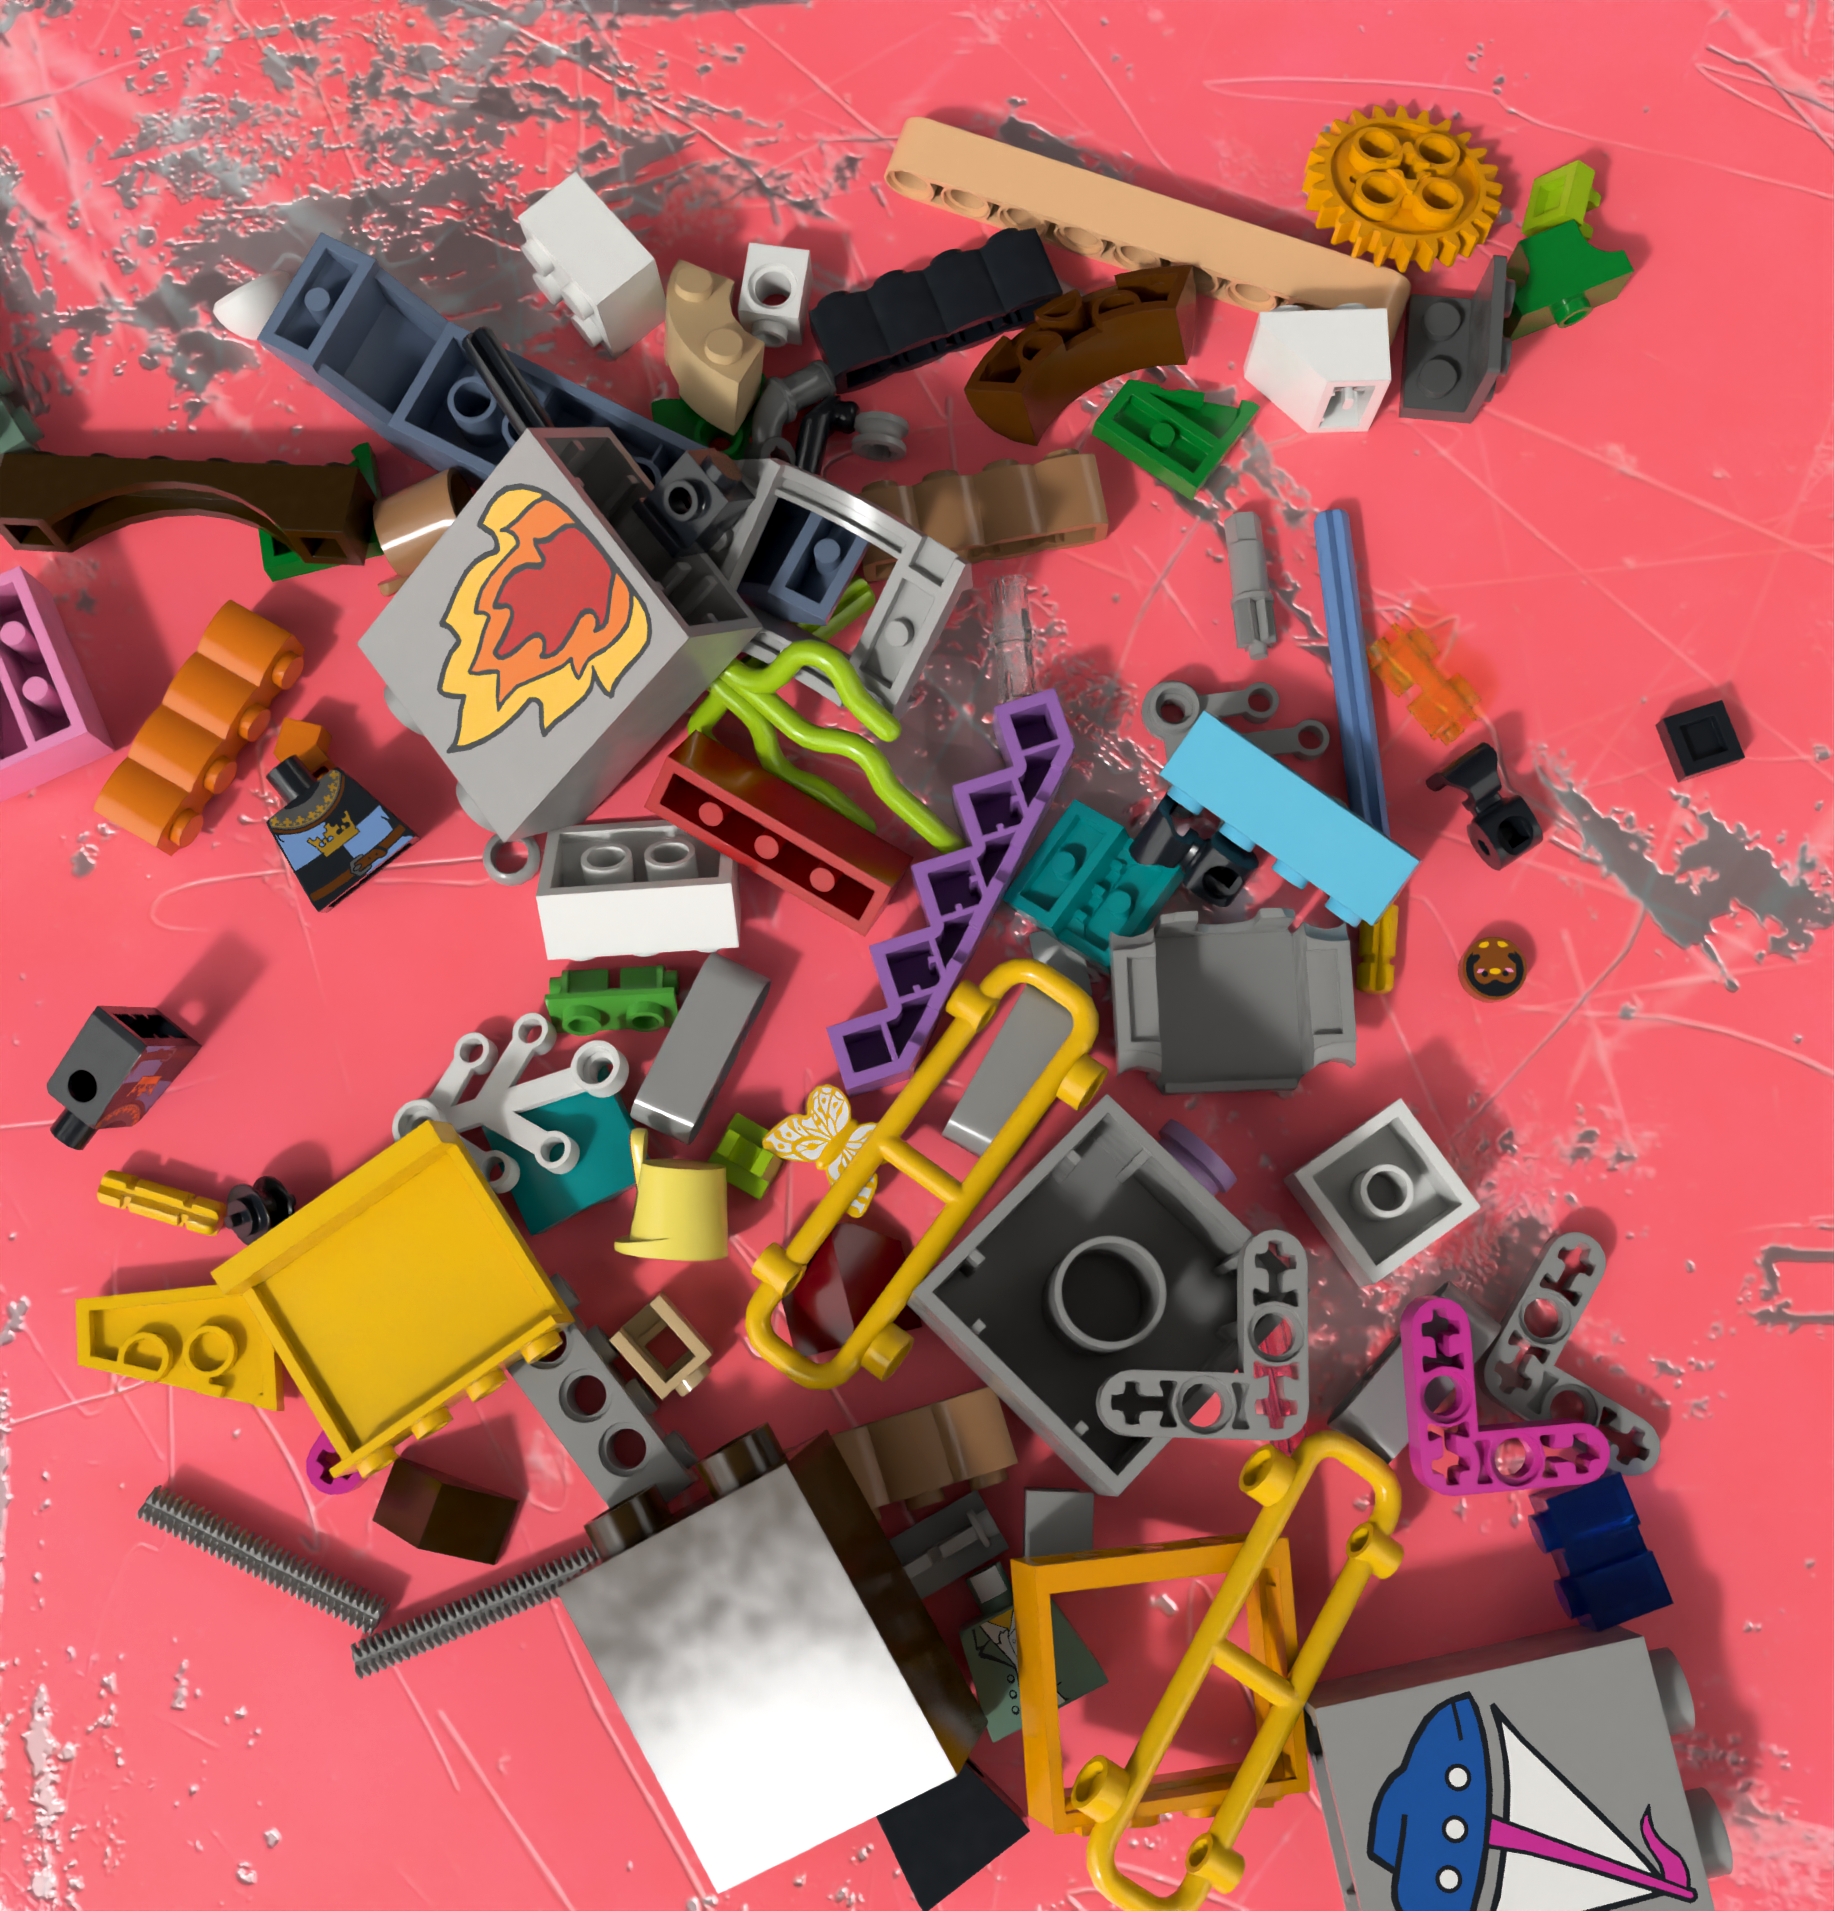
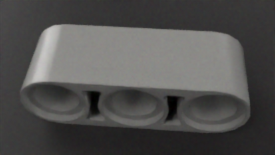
M712 952L700 969L639 1089L631 1109V1118L686 1145H690L702 1128L766 1000L772 979L716 952Z
M1027 983L957 1104L941 1136L980 1158L1071 1033L1073 1028L1071 1013L1038 988Z
M1449 1280L1441 1285L1432 1295L1451 1299L1466 1312L1471 1328L1474 1365L1496 1338L1501 1325ZM1435 1309L1433 1310L1432 1321L1422 1323L1421 1331L1422 1334L1434 1338L1437 1358L1423 1356L1422 1362L1423 1364L1439 1362L1451 1365L1453 1363L1452 1357L1439 1354L1437 1348V1334L1442 1330H1448V1319L1437 1316ZM1401 1331L1344 1397L1327 1421V1426L1332 1430H1337L1353 1437L1381 1457L1387 1464L1409 1442ZM1448 1376L1435 1377L1428 1383L1425 1389V1403L1431 1412L1438 1408L1455 1387Z

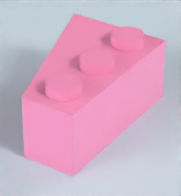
M21 566L0 574V803L116 752L50 591Z

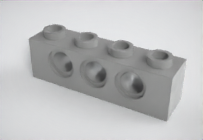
M558 1272L551 1277L548 1276L575 1319L574 1323L563 1330L567 1339L566 1349L560 1358L552 1362L541 1358L532 1364H528L523 1357L507 1369L609 1508L655 1483L666 1503H670L700 1479L692 1469V1466L699 1461L697 1455L677 1430H673L667 1435L654 1418L652 1413L659 1409V1405L646 1386L637 1377L627 1382L612 1362L620 1356L619 1351L597 1324L588 1329L574 1311V1308L581 1301L568 1282ZM589 1375L598 1378L606 1389V1401L603 1407L595 1414L584 1412L578 1406L575 1397L578 1384ZM624 1429L637 1431L642 1435L646 1443L645 1457L636 1467L624 1465L615 1454V1440Z

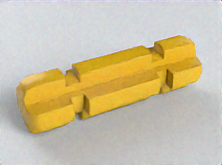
M1394 901L1377 924L1371 926L1363 919L1361 920L1358 956L1363 958V962L1357 966L1356 986L1359 991L1369 994H1385L1393 988L1395 966L1390 964V960L1396 955L1399 907L1394 905Z
M108 1170L103 1175L97 1190V1199L100 1203L126 1210L129 1208V1212L174 1226L184 1227L186 1225L187 1230L203 1235H217L223 1226L227 1213V1206L222 1202L200 1196L195 1199V1194L142 1178L138 1180L137 1176L116 1170Z

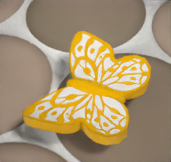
M824 1084L816 1086L810 1092L806 1103V1115L795 1113L781 1120L763 1137L762 1146L765 1150L783 1159L798 1162H815L817 1170H825L831 1188L878 1123H858L851 1116V1106L843 1092L837 1087ZM884 1159L880 1165H883L888 1161ZM874 1172L846 1210L850 1216L859 1218L863 1216L869 1207L878 1185L876 1172Z

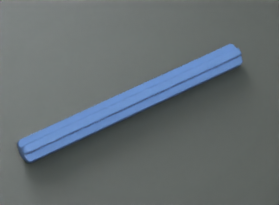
M1343 509L1325 510L1317 513L1313 524L1349 809L1390 837L1349 514Z

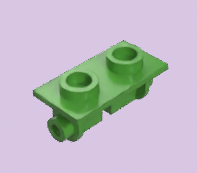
M664 964L621 968L620 988H609L610 974L608 969L562 970L561 977H550V994H545L544 1000L557 1033L587 1036L606 1030L632 1029L638 1032H653L662 1027H671L679 1012L676 995H679L680 991L678 970L666 971Z

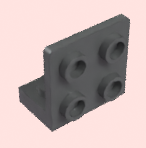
M1493 255L1472 299L1420 294L1410 295L1405 313L1399 418L1471 424L1483 402H1491L1495 391L1496 379L1498 376H1506L1512 353L1511 338L1502 337L1504 318H1509L1515 297V280L1506 279L1507 256Z

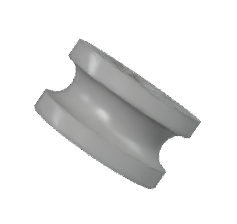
M868 411L856 416L854 428L860 434L853 437L851 446L852 451L856 455L877 462H894L905 457L907 446L901 439L906 437L909 432L907 420L901 416L883 411Z

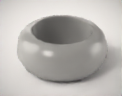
M495 834L486 843L482 855L484 868L489 877L497 883L507 886L522 885L531 880L538 871L541 862L540 847L532 836L504 843L499 835ZM511 842L523 843L528 849V859L523 868L514 873L499 871L496 867V856L500 848Z

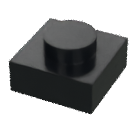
M1722 700L1663 718L1655 725L1678 783L1735 765L1745 758Z

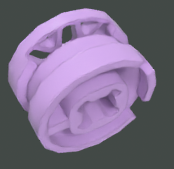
M1170 1119L1158 1132L1161 1138L1158 1143L1213 1196L1218 1191L1226 1193L1237 1181L1235 1174L1205 1142L1178 1121Z

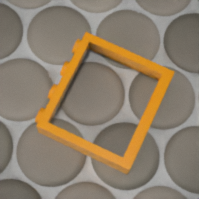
M1249 1532L1010 1559L1028 1816L1053 1830L1055 1836L1076 1833L1081 1837L1090 1836L1096 1821L1072 1805L1071 1792L1073 1787L1064 1788L1050 1594L1228 1573ZM1279 1536L1246 1599L1250 1655L1285 1679L1299 1653L1289 1537ZM1254 1692L1258 1734L1273 1704ZM1303 1710L1253 1808H1274V1802L1282 1801L1283 1795L1310 1791ZM1243 1762L1154 1775L1126 1828L1152 1827L1160 1823V1814L1182 1811L1183 1816L1190 1818L1215 1817Z

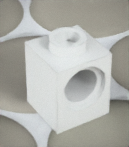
M749 242L738 304V315L743 329L765 342L766 347L777 348L784 346L786 343L802 345L813 283L810 250ZM774 294L788 297L784 303L776 306L762 303L766 297Z

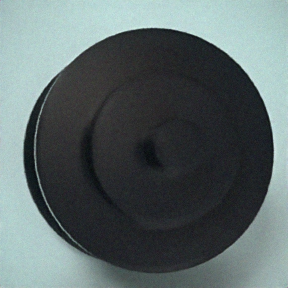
M272 1176L258 1178L253 1187L248 1184L236 1185L231 1189L227 1198V1216L224 1218V1223L228 1229L234 1231L244 1244L250 1245L295 1213L296 1198L293 1194H289L285 1186L278 1179Z

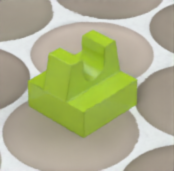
M1576 160L1535 178L1521 233L1531 237L1575 219L1585 240H1591L1594 228L1583 220L1585 212L1598 208L1601 201V195L1592 187L1595 170L1580 160Z
M736 1112L708 1162L725 1165L726 1181L762 1202L786 1159L775 1156L763 1148L762 1139L769 1130Z

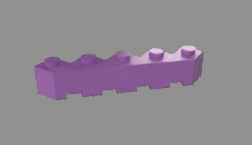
M1055 687L994 706L992 729L1006 769L952 785V804L967 847L911 865L912 882L927 927L869 946L871 960L887 1008L826 1027L849 1098L911 1078L945 1012V1007L951 994L959 985L1002 898L1007 892L1072 764L1075 745Z

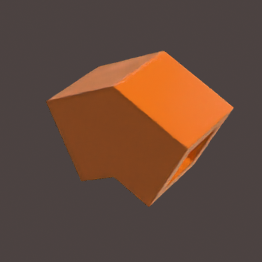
M284 717L273 752L280 763L296 754L317 780L337 767L327 755L332 735L323 726Z

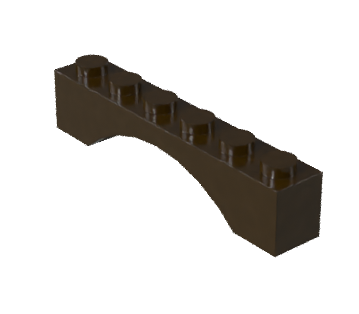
M36 451L32 454L4 453L0 466V534L14 550L72 553L98 537L131 524L163 517L199 515L229 519L260 529L285 544L304 563L364 566L374 525L373 505L377 501L375 494L359 467H351L339 462H330L322 466L296 465L281 460H269L265 463L232 462L223 458L192 461L174 460L160 455L141 459L116 458L104 453H94L90 456H63L47 451Z

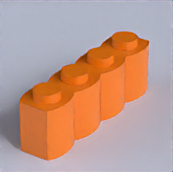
M229 599L210 621L200 639L196 652L186 660L173 678L162 704L149 716L133 741L128 756L118 765L104 784L97 797L93 811L170 856H173L180 847L184 848L190 845L202 828L203 816L201 814L205 804L214 794L223 793L232 783L237 772L235 760L239 751L248 741H256L266 730L271 717L269 707L272 699L282 689L287 690L292 687L301 675L304 667L302 655L305 647L293 634Z

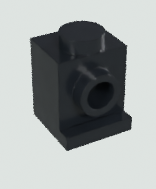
M715 448L686 450L650 494L645 498H639L631 508L672 558L707 553L756 498L741 481L743 476L737 464L730 457L717 451Z

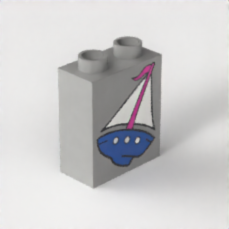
M1602 1619L1317 1682L1303 1708L1306 1745L1345 1911H1715L1707 1879L1730 1875L1733 1871L1731 1845L1718 1807L1712 1796L1703 1787L1684 1791L1670 1736L1692 1732L1695 1728L1693 1700L1680 1663L1668 1647L1648 1651L1644 1636Z

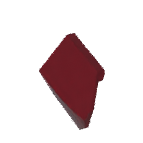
M849 1221L836 1224L808 1262L805 1274L791 1293L781 1299L793 1348L805 1357L842 1348L904 1263L905 1256L901 1241ZM907 1304L893 1322L904 1331L922 1327L920 1317Z

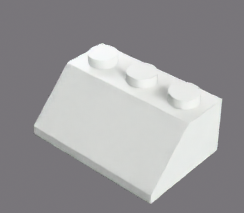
M667 820L575 825L548 831L536 892L548 960L571 959L586 961L601 956L631 954L639 957H648L661 952L691 950L710 953L723 948L739 947L741 901L738 862Z

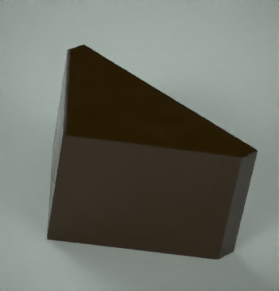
M399 1456L394 1461L372 1521L417 1549L496 1565L520 1500Z

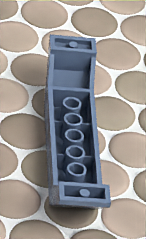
M321 232L257 337L259 343L402 453L439 472L448 468L457 469L463 475L469 487L477 491L520 438L462 347L464 337L472 332L444 318L381 268L377 259ZM505 349L556 428L609 427L655 487L686 450L707 449L705 446ZM778 497L736 592L746 604L768 612L783 621L826 626L871 543L808 509Z

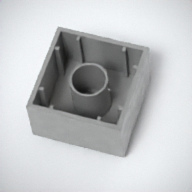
M1106 1094L912 1292L907 1305L1097 1495L1118 1497L1172 1438L1129 1437L1113 1433L1104 1426L1097 1414L1095 1402L1098 1389L1108 1377L1117 1372L1127 1370L1234 1373L1238 1369L1237 1262L1241 1248L1254 1235L1110 1095ZM1268 1249L1266 1253L1256 1256L1254 1261L1256 1268H1263L1268 1272L1269 1292L1262 1295L1253 1292V1303L1257 1306L1267 1302L1278 1301L1291 1305L1290 1292L1276 1295L1277 1274L1289 1268ZM1266 1314L1259 1318L1253 1333L1257 1346L1282 1322L1283 1318L1274 1314ZM1160 1381L1163 1391L1162 1397H1141L1136 1395L1135 1383L1125 1382L1124 1393L1112 1396L1111 1398L1112 1410L1123 1411L1125 1423L1130 1425L1134 1424V1418L1138 1412L1163 1411L1159 1425L1161 1427H1171L1167 1400L1172 1384L1171 1382ZM1195 1384L1184 1394L1182 1408L1188 1421L1216 1392L1208 1385Z

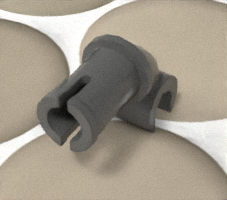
M815 360L809 363L808 366L782 379L771 376L763 381L762 394L753 414L751 426L752 442L747 445L743 460L765 459L771 456L795 466V451L790 442L781 438L783 424L787 425L793 422L797 412L823 400L827 396L835 395V383L831 371L825 362Z

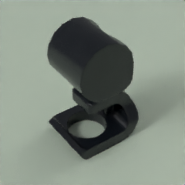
M1481 742L1434 773L1425 782L1427 787L1435 792L1447 785L1466 792L1468 798L1462 804L1473 815L1471 823L1467 825V834L1470 842L1489 867L1500 871L1543 841V833L1536 817L1521 796L1501 797L1499 791L1502 785L1497 773V753L1488 743Z
M1166 793L1129 846L1131 857L1137 863L1143 865H1160L1167 868H1176L1180 864L1185 868L1183 884L1188 890L1212 905L1228 907L1259 867V860L1253 850L1248 852L1239 847L1219 831L1204 840L1199 837L1197 831L1190 827L1184 836H1180L1176 832L1170 816L1179 803Z

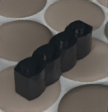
M1007 228L992 235L987 240L986 245L980 249L962 251L961 249L946 250L934 257L930 265L923 270L906 272L905 270L898 269L887 272L880 276L873 286L866 291L850 293L841 290L830 293L818 302L817 307L809 311L808 314L811 333L823 362L828 365L831 371L836 394H845L871 386L894 373H902L920 368L940 359L948 353L979 346L1004 332L1027 328L1035 322L1033 311L1051 300L1062 296L1063 290L1036 228L1020 231L1017 228Z

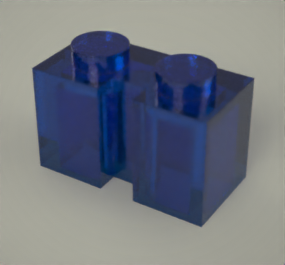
M1605 1469L1604 1473L1595 1481L1580 1485L1550 1487L1528 1495L1535 1512L1528 1515L1529 1527L1542 1553L1547 1554L1551 1552L1561 1577L1553 1581L1554 1589L1560 1605L1569 1619L1577 1618L1579 1624L1600 1632L1674 1604L1652 1550L1647 1549L1638 1525H1641V1521L1621 1472Z

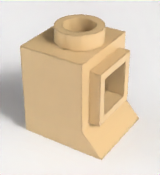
M663 1290L609 1339L662 1400L674 1389L684 1397L712 1371L705 1361L713 1354L714 1349L677 1309ZM667 1326L689 1348L668 1369L646 1347Z

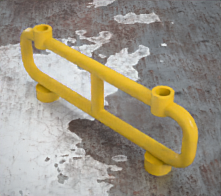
M1013 958L998 964L983 979L979 986L968 979L962 981L951 994L945 1007V1011L954 1016L955 1019L791 1243L784 1249L776 1242H773L757 1258L751 1273L762 1282L755 1290L746 1308L745 1328L751 1345L760 1356L793 1382L807 1389L829 1390L844 1384L861 1366L882 1382L886 1381L904 1361L915 1340L911 1335L893 1323L907 1304L912 1292L926 1278L1055 1098L1058 1097L1080 1112L1089 1104L1102 1086L1109 1069L1088 1055L1099 1030V1014L1094 1001L1081 986L1050 965L1034 958ZM1019 983L1031 984L1064 1006L1071 1013L1073 1028L968 1175L960 1182L900 1137L975 1034L982 1031L991 1021L999 1007V1001L1013 985ZM885 1159L946 1203V1205L838 1354L829 1362L815 1363L807 1359L773 1331L771 1315L781 1299L791 1293L805 1274L808 1262Z
M1337 1430L1317 1431L1302 1439L1290 1457L1272 1444H1265L1259 1447L1249 1457L1241 1471L1239 1487L1244 1493L1262 1504L1263 1508L1125 1768L1120 1767L1104 1755L1094 1756L1083 1766L1074 1782L1071 1792L1072 1805L1096 1821L1086 1846L1087 1870L1095 1888L1108 1901L1124 1911H1198L1212 1888L1221 1894H1227L1239 1884L1245 1870V1859L1242 1854L1232 1849L1371 1574H1374L1379 1579H1386L1398 1569L1402 1562L1404 1548L1391 1537L1402 1509V1491L1394 1470L1381 1457L1351 1436ZM1332 1457L1371 1484L1375 1493V1505L1367 1522L1357 1526L1349 1536L1346 1544L1348 1559L1285 1679L1226 1639L1316 1466L1321 1460ZM1214 1664L1273 1705L1207 1833H1202L1196 1837L1190 1845L1185 1857L1187 1872L1180 1886L1171 1895L1159 1897L1126 1877L1117 1869L1115 1850L1210 1667Z

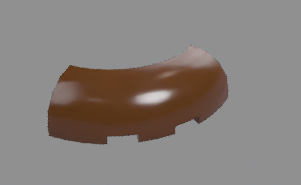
M1167 266L1114 275L1116 281L1114 286L1100 289L1082 297L1079 291L1074 289L1033 311L1035 322L1018 333L1012 340L1003 335L984 355L969 378L964 391L976 416L994 432L1014 442L1038 446L1043 434L1059 413L1095 386L1140 369L1168 365H1187L1193 345L1196 324V289L1193 267Z

